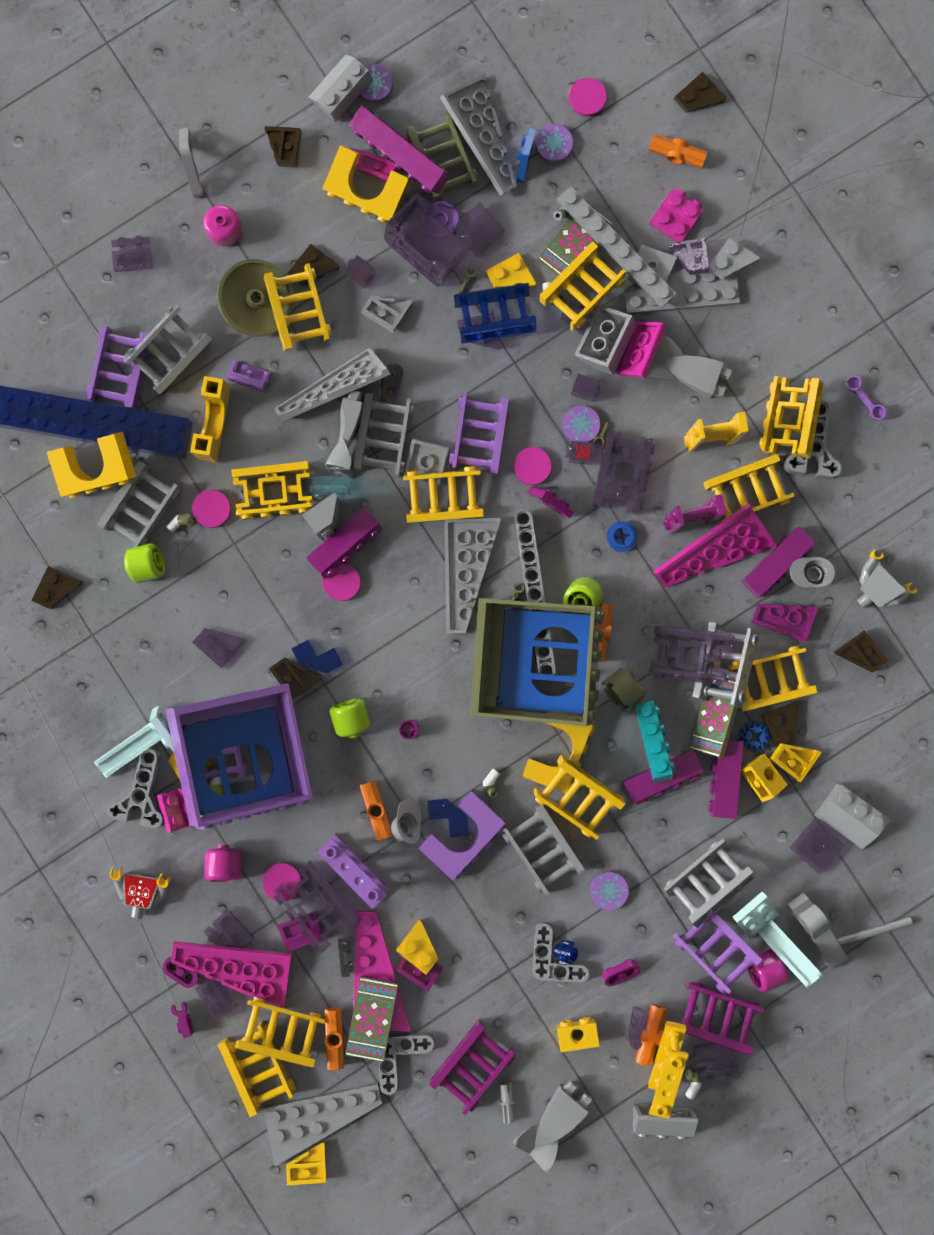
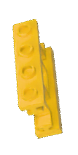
M774 376V381L770 384L771 397L766 406L767 418L763 422L764 435L760 439L761 451L768 455L770 453L775 455L778 445L792 446V454L794 456L811 458L824 383L820 378H812L811 380L805 379L804 388L789 387L790 381L786 377ZM781 392L791 394L789 402L780 401ZM798 395H808L807 405L805 403H797ZM784 409H799L797 425L782 424ZM775 429L784 431L783 439H773ZM792 432H802L800 442L798 440H790Z
M308 461L231 469L234 479L233 485L235 487L243 486L245 503L236 504V515L241 517L242 520L253 519L255 515H261V518L272 517L273 513H280V516L291 515V511H299L302 514L314 507L312 496L303 497L302 479L311 478ZM304 472V474H296L297 485L287 486L286 477L278 476ZM266 476V478L258 479L259 489L249 490L247 480L240 481V479ZM281 482L283 499L265 501L264 484ZM298 492L299 502H307L305 504L281 506V504H289L288 493ZM251 497H260L261 506H269V508L243 510L251 508Z

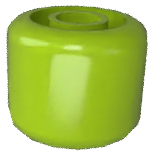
M148 543L128 549L124 556V567L132 581L143 583L162 577L165 572V561L158 546Z
M589 577L575 579L563 596V604L599 607L603 600V590L596 580ZM568 612L569 614L591 615V613Z
M351 699L332 706L329 711L335 733L339 737L356 738L371 725L365 702L362 699Z

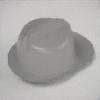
M800 558L792 563L790 576L793 582L800 587L818 588L827 586L833 581L835 570L831 562L825 558Z
M413 799L402 800L398 807L397 817L391 823V831L396 842L405 841L409 844H414L420 838L421 810Z

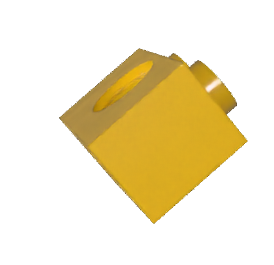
M765 754L752 759L741 769L742 775L762 802L774 798L787 786L783 777Z
M582 1017L576 1022L563 1020L560 1021V1024H556L561 1052L600 1047L595 1019ZM577 1029L583 1032L578 1038L572 1036L573 1031Z

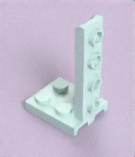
M159 705L152 709L149 724L94 761V764L105 778L160 740L167 749L170 747L174 751L168 720L161 712Z
M761 892L735 914L733 919L750 940L758 934L806 988L809 989L823 975L773 922L779 916V913L768 897Z

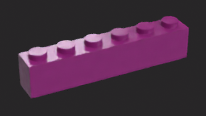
M362 105L349 123L354 129L353 133L361 139L363 137L368 140L366 143L376 150L378 148L381 150L380 155L385 159L390 160L391 158L395 162L393 165L402 172L403 170L407 171V177L411 180L422 183L421 188L429 194L431 192L439 194L451 174L371 110Z

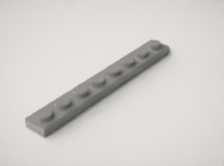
M571 186L557 198V202L661 308L676 296L671 287Z

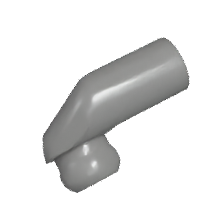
M561 206L554 212L553 217L555 220H561L568 215V212Z

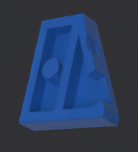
M529 128L528 134L523 135L521 143L523 148H519L517 159L520 160L516 180L518 182L524 183L534 145L536 129Z

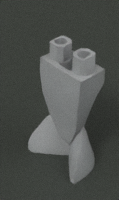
M663 335L647 377L663 380L678 379L704 397L710 398L714 396L722 398L726 387L717 384L718 378L728 381L732 370L724 367V363L718 360L701 356L683 355L676 343L668 336Z
M355 390L349 393L348 398L343 397L340 412L341 427L339 441L325 463L327 470L348 478H352L354 474L348 449L360 427L363 411L362 393Z
M571 1080L564 1086L560 1085L554 1092L540 1122L527 1128L513 1140V1145L529 1153L546 1173L551 1170L555 1162L558 1140L572 1131L589 1113L588 1108L593 1101L585 1092L579 1099L573 1096L579 1088Z

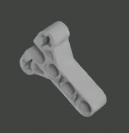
M821 401L820 408L823 410V414L818 416L817 421L820 434L815 433L813 443L818 447V452L812 451L811 458L790 455L782 463V468L786 473L804 475L807 470L808 459H812L816 463L815 478L832 479L841 472V464L833 459L825 445L830 406L826 401ZM792 460L793 464H796L794 468H792V464H789ZM831 466V469L834 470V472L830 473L831 471L827 468Z
M147 749L141 753L132 791L120 801L111 803L108 806L107 813L110 818L128 822L131 820L134 807L139 806L142 810L140 826L157 828L164 824L161 810L153 796L161 761V754L158 750ZM149 752L154 755L152 763H149L146 759ZM144 771L148 772L150 775V779L148 782H145L142 779V774ZM140 790L145 793L143 801L139 800L137 796ZM118 806H119V810H121V811H123V812L118 813V812L115 810V807H118ZM156 815L159 821L155 822L151 817Z
M804 893L787 903L789 909L803 926L831 970L848 960L830 930L828 919L815 904L811 903Z

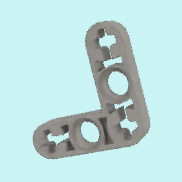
M189 128L179 129L180 154L193 197L204 196L193 158V142Z
M546 922L537 924L533 952V975L535 978L543 981L585 982L589 977V971L584 964L551 962L552 928ZM542 927H546V930L549 931V933L545 934V941L549 940V943H537L538 939L542 941V935L538 932L542 930ZM540 946H545L548 948V953L545 956H539L537 949ZM536 959L541 961L548 960L547 963H543L544 969L547 970V972H543V975H539V972L536 971V969H540V961L536 962ZM558 967H564L566 974L563 977H558L555 974V970ZM569 967H572L573 972H578L579 968H582V971L585 972L581 978H578L577 974H571L572 978H568L570 974Z
M430 1034L389 1035L388 1044H392V1046L389 1047V1055L385 1056L384 1061L390 1060L394 1066L391 1070H385L382 1066L383 1062H379L380 1089L384 1094L392 1095L398 1087L396 1055L430 1052L434 1047V1038ZM416 1038L417 1043L423 1042L424 1038H426L428 1042H431V1044H428L427 1048H424L423 1044H417L418 1049H414V1039ZM404 1039L410 1040L411 1048L403 1049L400 1045L401 1041ZM387 1075H391L390 1082L394 1084L390 1090L387 1086H384L387 1083Z

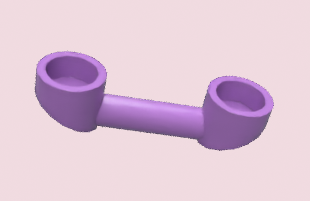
M850 376L845 383L846 389L856 393L870 410L869 416L873 420L883 419L886 416V408L880 404L875 405L861 389L862 380L859 376Z

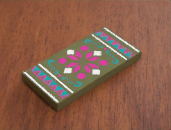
M591 206L611 227H613L614 223L611 220H609L606 216H604L597 209ZM571 216L539 256L538 261L559 276L592 241L596 245L598 243Z
M713 677L711 688L733 692L736 681ZM710 695L707 701H702L689 749L719 758L724 757L738 707L730 704L731 699Z
M360 976L345 1055L384 1062L398 983Z

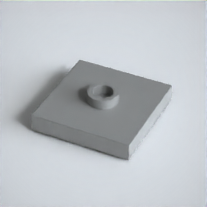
M641 245L638 255L667 283L677 257ZM628 275L627 280L632 281V282H635V281Z
M412 439L404 475H407L408 471H418L419 474L444 472L449 447ZM442 477L436 478L438 485L441 484ZM428 478V479H418V480H422V481L429 482V478Z

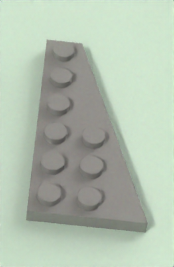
M483 74L442 94L440 99L497 192L502 196L515 189L517 183L512 166L508 163L506 156L508 152L506 146H503L501 139L503 135L495 108L491 105V94L486 88V77Z
M714 255L670 275L667 284L676 293V296L663 308L641 287L625 294L626 314L738 305L740 300L737 273H733L730 277L722 280L709 272L707 269L716 257Z
M369 347L278 405L274 410L283 422L386 377L390 373Z
M501 518L444 520L446 634H466Z
M379 1083L264 1106V1115L275 1167L381 1105L382 1098Z

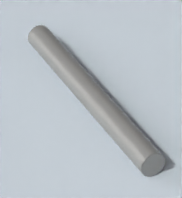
M908 917L837 938L836 940L842 946L913 925V922Z

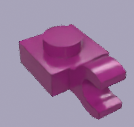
M185 1001L181 1002L182 1010L180 1011L176 1009L175 1004L171 1006L172 1014L179 1017L177 1029L183 1035V1039L192 1036L195 1032L190 1015L187 1013Z

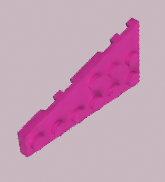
M747 503L659 566L653 573L664 587H668L686 580L691 575L703 574L705 570L725 566L743 559L748 554H757L767 547H776L777 544Z
M357 911L353 1010L360 976L397 983L377 911ZM398 986L390 1031H411Z
M174 941L171 963L192 972L201 973L208 979L222 982V985L245 995H252L263 999L266 1004L270 1003L285 1009L291 953Z

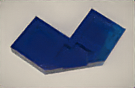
M309 640L291 648L299 665L327 674L343 665L335 648L319 656L316 655Z
M447 798L427 800L429 820L448 818L450 837L469 836L468 816Z

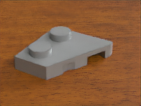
M729 238L707 270L724 280L733 273L744 270L746 266L752 263L756 264L760 257Z
M371 296L361 310V314L394 333L412 306V301H395V298L383 299L378 296Z

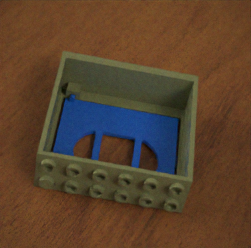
M479 598L470 716L577 726L592 725L593 721L597 719V709H594V706L599 696V691L596 690V682H599L600 670H597V665L601 661L599 642L602 643L603 631H600V624L604 622V611H601L602 607ZM505 607L544 610V612L505 609ZM556 611L591 613V615L556 613ZM556 626L565 628L573 633L578 643L537 641L535 638L544 629ZM534 646L577 649V676L532 673ZM532 680L573 682L575 686L566 694L549 696L540 692ZM498 707L514 708V709H525V710H536V711H548V712H559V713H570V714H581V715H583V716L551 714V713H540V712H529V711H518V710H506V709H498Z

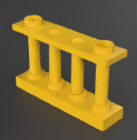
M593 241L540 294V302L544 306L549 302L554 303L572 320L570 323V330L572 331L576 328H581L586 322L585 318L616 287L620 288L626 280V271L624 269L617 275L597 257L598 246ZM588 262L593 263L612 280L605 288L584 270V266ZM575 276H580L599 293L592 301L571 284V280ZM562 289H566L585 306L578 315L558 297V293Z
M309 263L305 264V272L281 278L273 277L272 272L264 274L265 285L284 352L293 348L292 345L297 341L323 336L324 342L330 339L331 329L329 324L325 323L314 282L316 273ZM307 279L310 291L285 297L278 295L277 288L279 286ZM310 298L313 299L314 310L289 316L283 314L282 307L285 304ZM314 317L318 318L320 325L318 329L293 335L288 332L287 326L290 325L289 323Z
M737 413L729 422L703 426L702 419H698L686 433V436H684L685 447H689V452H693L701 443L723 440L726 441L727 446L736 444L749 431L746 413Z
M778 454L714 477L703 483L706 490L712 489L716 495L722 494L727 513L724 515L725 519L732 514L722 491V484L727 482L730 485L732 484L742 508L748 503L739 482L741 481L740 477L745 475L751 479L760 502L759 506L752 508L754 512L775 504H779V506L790 503L789 499L794 497V493L785 495L775 470L776 464L780 461ZM765 469V471H768L778 499L770 502L767 501L757 476L759 474L758 470Z
M476 466L464 467V471L419 474L418 471H408L407 475H403V480L410 481L412 510L406 514L407 523L484 517L483 507H479L476 502L474 475H479L480 469L476 470ZM455 476H467L469 498L467 509H460V506L457 504ZM448 477L450 500L448 510H441L438 506L436 478ZM429 478L431 508H429V512H422L419 509L417 479Z
M799 645L787 648L788 652L753 660L752 665L755 666L762 693L760 694L761 698L754 700L750 696L747 684L746 701L743 703L742 708H738L739 712L817 693L816 685L809 686V682H806L799 653L806 652V648L800 649ZM792 656L799 683L797 685L798 689L791 690L788 687L780 658ZM773 660L780 686L779 694L775 695L769 692L762 666L763 662ZM740 661L732 662L733 666L727 667L728 671L736 669V673H738Z
M561 754L557 759L559 772L543 792L537 788L533 790L536 797L535 800L542 806L546 804L578 826L587 837L590 838L592 836L597 840L599 835L595 828L611 808L616 806L621 810L625 805L624 799ZM570 774L575 778V782L557 803L549 796L565 775L568 776ZM586 785L590 788V793L574 813L570 812L565 806L578 789ZM599 796L603 797L606 803L588 824L580 817L593 800Z
M254 997L253 1001L249 1000L247 1005L253 1006L246 1035L242 1040H237L235 1048L306 1067H314L315 1059L310 1058L311 1054L309 1053L317 1023L325 1024V1019H321L320 1014L313 1012L306 1015L264 1004L265 1000ZM260 1010L272 1011L264 1042L261 1045L253 1044V1036ZM281 1013L291 1016L284 1045L280 1050L273 1049L272 1041L279 1014ZM300 1018L310 1022L302 1052L296 1055L292 1053L291 1045L297 1022Z
M261 1021L257 1026L259 1031L254 1033V1041L261 1038L263 1041L265 1040L268 1025ZM228 1037L219 1042L220 1052L250 1117L258 1113L261 1103L285 1092L289 1099L294 1096L296 1090L295 1083L292 1078L289 1079L281 1060L271 1058L275 1067L254 1077L246 1078L243 1072L244 1068L267 1056L254 1054L246 1059L238 1060L235 1054L237 1050L235 1048L236 1042H230ZM274 1075H279L283 1085L262 1095L254 1096L251 1090L253 1085Z
M666 1021L648 1082V1088L656 1090L649 1112L650 1115L670 1118L688 1058L687 1052L680 1051L686 1032V1025Z

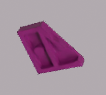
M530 487L527 492L529 495L539 498L544 505L561 516L571 518L574 513L569 509L570 505L562 499L560 501L556 499V494L549 489L542 490Z

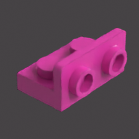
M182 788L157 795L167 833L190 826Z

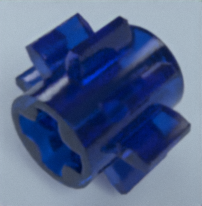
M561 940V944L556 945L554 956L559 958V964L571 965L572 962L576 961L578 949L573 947L574 942Z

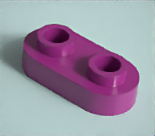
M172 956L168 957L162 966L163 972L186 988L193 987L199 981L198 972H192L178 965L176 969H173L171 967ZM187 974H192L193 979H188Z
M627 959L619 965L607 968L602 978L606 986H615L637 976L641 968L637 960Z

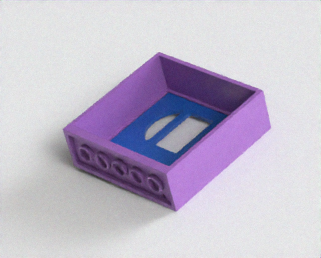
M289 683L165 710L190 826L201 830L213 827L212 824L214 823L220 825L232 823L233 818L244 820L251 818V814L264 815L270 813V809L284 810L289 808V804L296 806L307 804V800L313 799ZM254 743L264 747L272 759V774L265 786L262 785ZM247 744L256 789L232 795L222 750ZM214 752L217 757L224 796L215 793L210 788L205 776L207 761Z

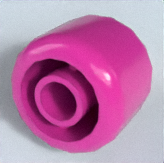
M216 205L205 214L204 229L213 243L226 247L235 244L240 239L242 224L237 213L231 207Z
M217 845L216 849H210L205 853V879L207 881L231 882L241 878L242 854L240 850L229 848V845Z
M772 949L757 954L764 962L760 968L754 965L747 969L752 983L763 993L786 984L789 979L788 967Z

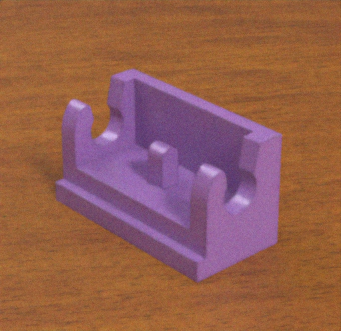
M232 360L226 378L230 382L265 393L271 372Z

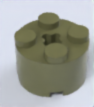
M619 668L602 681L601 684L606 685L604 691L616 706L621 705L623 707L621 710L626 713L644 699L646 689L640 683L637 684L633 679L635 676L629 668L625 670Z

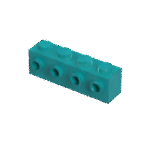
M654 700L636 704L635 713L653 783L673 780V772L676 771L674 762L669 761L668 754L671 753L669 743H665L663 736L666 735L664 725L660 724L658 717H661L659 706H655Z

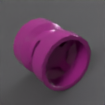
M412 720L402 722L399 727V733L404 739H413L419 732L417 723Z

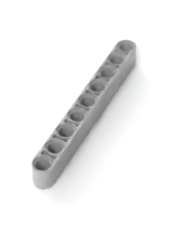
M521 510L515 516V527L527 602L545 603L533 518L529 511ZM520 515H526L529 519V522L527 524H521L518 521V517ZM525 533L529 534L532 540L529 543H524L521 540V536ZM525 553H533L534 560L527 562L524 559ZM529 571L537 573L535 581H530L527 578ZM532 590L540 592L538 600H533L530 597ZM545 629L546 635L544 638L536 636L535 640L551 642L550 629ZM534 646L538 674H542V667L548 665L552 669L550 675H555L556 668L553 648L547 647L549 654L547 657H542L538 653L540 647Z

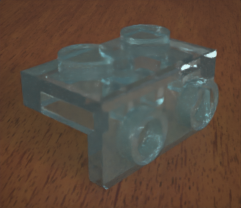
M312 477L310 494L314 498L323 499L334 492L339 499L350 496V477Z

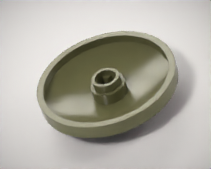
M247 259L234 264L221 278L217 290V303L223 318L233 329L247 336L262 337L278 330L265 285L264 274L272 272L273 277L277 278L285 277L286 275L277 266L265 260ZM290 283L277 288L279 296L293 295ZM294 303L285 304L282 307L284 315H291Z

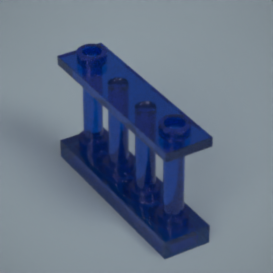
M517 283L511 286L454 294L455 308L461 307L464 327H459L461 344L536 332L535 315L528 316L525 297H529V283ZM517 298L521 318L510 319L506 300ZM499 301L502 321L491 322L487 303ZM480 304L483 324L472 325L469 306Z

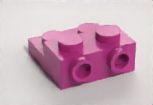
M672 189L649 224L680 245L704 210L701 208V203L697 200L690 201L687 199L686 193L681 189H677V191Z

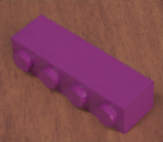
M362 508L309 554L306 559L324 579L331 577L341 564H346L356 551H361L370 539H374L379 535L382 529L365 508Z
M800 527L795 528L741 582L756 598L761 595L765 597L772 590L771 586L775 582L778 584L786 577L784 573L790 569L794 561L802 555L806 557L812 552L813 549L811 547L815 542Z
M728 740L724 757L719 758L715 756V762H712L711 773L714 774V778L710 782L709 791L712 793V800L708 801V812H710L712 817L737 819L743 753L742 741Z
M690 749L669 759V761L674 762L676 771L673 772V780L654 784L649 768L621 781L631 803L642 804L647 801V797L653 794L655 797L665 793L664 789L670 786L674 789L683 784L682 781L688 778L691 781L700 777L699 773L703 772V769L694 750Z

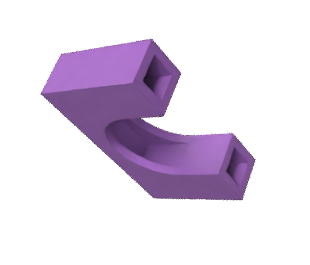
M472 790L458 806L477 824L478 837L476 842L466 850L456 851L447 847L436 835L431 833L418 848L452 881L455 877L459 879L466 872L464 868L467 864L470 863L472 865L479 858L477 854L480 850L483 849L485 851L492 844L491 839L495 834L499 836L505 828V821Z

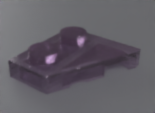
M705 238L669 244L670 252L673 256L677 257L679 263L690 275L709 272Z

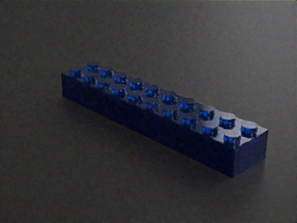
M0 386V427L93 444H98L97 438L123 432L128 450L186 460L193 425L189 418Z

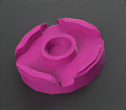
M580 79L572 85L569 93V103L577 114L586 117L594 116L603 109L606 103V90L596 79Z
M529 447L523 449L514 459L513 469L515 476L525 485L534 486L541 484L547 479L551 471L549 456L540 448Z
M206 490L198 494L193 501L192 512L198 523L208 528H216L228 520L231 506L227 497L221 492Z
M341 564L331 577L323 578L322 583L328 596L334 600L346 601L358 593L361 579L354 567L349 564Z
M276 863L264 874L263 889L272 900L279 902L289 901L300 891L302 884L301 875L292 864Z

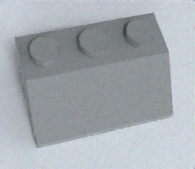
M345 55L308 98L336 122L371 83L373 78L369 70L357 59Z
M598 305L574 356L596 370L614 375L637 327L633 316Z
M334 492L303 514L308 524L321 540H327L338 529L342 502Z
M839 784L835 785L815 813L816 817L861 849H864L876 839L890 821V819Z
M634 1104L633 1130L638 1136L649 1137V1135H657L659 1138L676 1136L678 1139L694 1137L698 1118L692 1108L673 1107L670 1118L667 1119L650 1115L651 1105Z

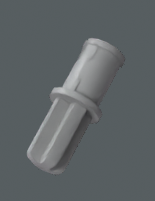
M504 1082V1084L500 1083V1105H502L503 1122L511 1124L515 1121L513 1105L515 1100H513L512 1083Z

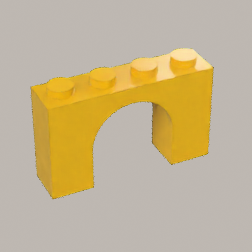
M340 145L322 189L326 190L327 195L335 199L337 197L343 198V203L354 207V205L361 207L360 211L365 214L371 215L373 213L377 215V219L384 223H388V221L394 222L412 180L397 171L391 170L381 194L374 199H364L357 194L353 186V174L361 154Z
M204 376L201 396L205 399L206 404L205 420L201 434H193L190 453L198 460L218 462L231 388L224 379Z
M123 432L97 438L104 460L103 471L98 478L90 477L81 470L73 445L47 452L60 496L68 495L69 498L79 496L81 491H85L88 494L97 491V487L102 486V490L114 487L113 483L118 482L119 485L130 483L131 478L136 477Z
M547 711V713L579 716L577 714ZM546 723L562 729L570 736L573 750L569 760L581 767L582 762L579 759L581 754L585 755L589 745L586 741L588 736L592 737L596 726L593 724L577 726ZM529 758L522 776L548 786L559 772V766H549ZM570 774L568 776L565 775L555 790L566 793L575 782L572 779L573 776Z

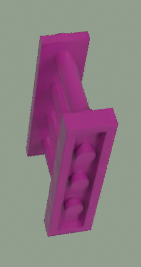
M722 494L715 495L701 507L682 512L680 505L675 506L665 515L663 520L665 530H669V533L673 534L685 523L700 519L705 520L706 524L715 522L727 513Z
M692 981L691 984H685L684 988L691 990L684 1019H681L680 1023L686 1025L685 1034L746 1055H752L754 1047L748 1046L749 1042L747 1041L754 1012H763L764 1008L758 1007L759 1003L747 1000L746 1003L703 988V984ZM702 993L710 996L703 1024L698 1029L692 1027L693 1023L691 1021L698 995ZM717 999L728 1002L721 1032H718V1035L711 1033L710 1029ZM737 1005L746 1008L747 1011L740 1037L737 1038V1041L729 1039L730 1035L728 1034Z
M479 1019L429 1080V1085L433 1089H436L438 1086H444L465 1104L462 1107V1113L465 1115L468 1111L472 1112L478 1105L477 1100L506 1065L509 1066L515 1059V1049L511 1046L506 1052L485 1034V1024ZM475 1040H481L502 1058L495 1067L472 1049L473 1046L471 1045ZM463 1055H468L489 1073L483 1082L460 1065L461 1062L459 1060ZM451 1070L459 1073L477 1088L470 1098L448 1080L447 1075Z

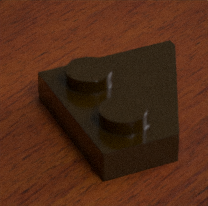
M703 72L674 97V100L686 113L695 111L697 108L709 107L711 104L718 102L720 104L724 103L727 99Z
M265 126V132L268 135L277 165L280 167H297L301 129Z
M310 244L289 270L288 275L305 272L304 266L309 263L310 267L315 270L316 279H320L333 270L337 271L340 266ZM306 279L298 281V283L305 286L308 284V281Z
M48 566L31 601L51 609L61 599L67 597L76 587L81 586L83 582Z
M865 630L834 651L836 655L872 673L888 662Z
M285 657L269 668L280 685L289 683L292 699L322 679L318 674H314Z
M797 701L762 714L776 749L780 743L787 745L796 743Z

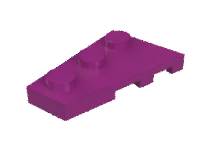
M757 604L751 623L806 643L819 607Z

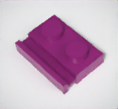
M315 911L278 925L287 952L324 939Z
M403 957L396 971L428 992L444 967L436 962L425 975Z

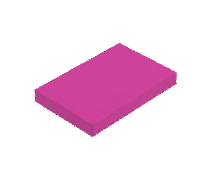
M636 322L637 327L622 356L616 374L625 377L647 378L667 325L664 323Z

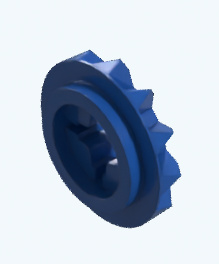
M616 522L607 532V541L614 550L626 552L635 546L637 531L628 522ZM620 529L624 535H630L624 539V545L620 539H614L620 534Z
M751 721L741 728L739 739L743 742L745 749L758 752L764 750L770 743L771 734L768 727L762 722ZM751 731L760 733L758 736L760 743L756 740L749 742L752 738Z

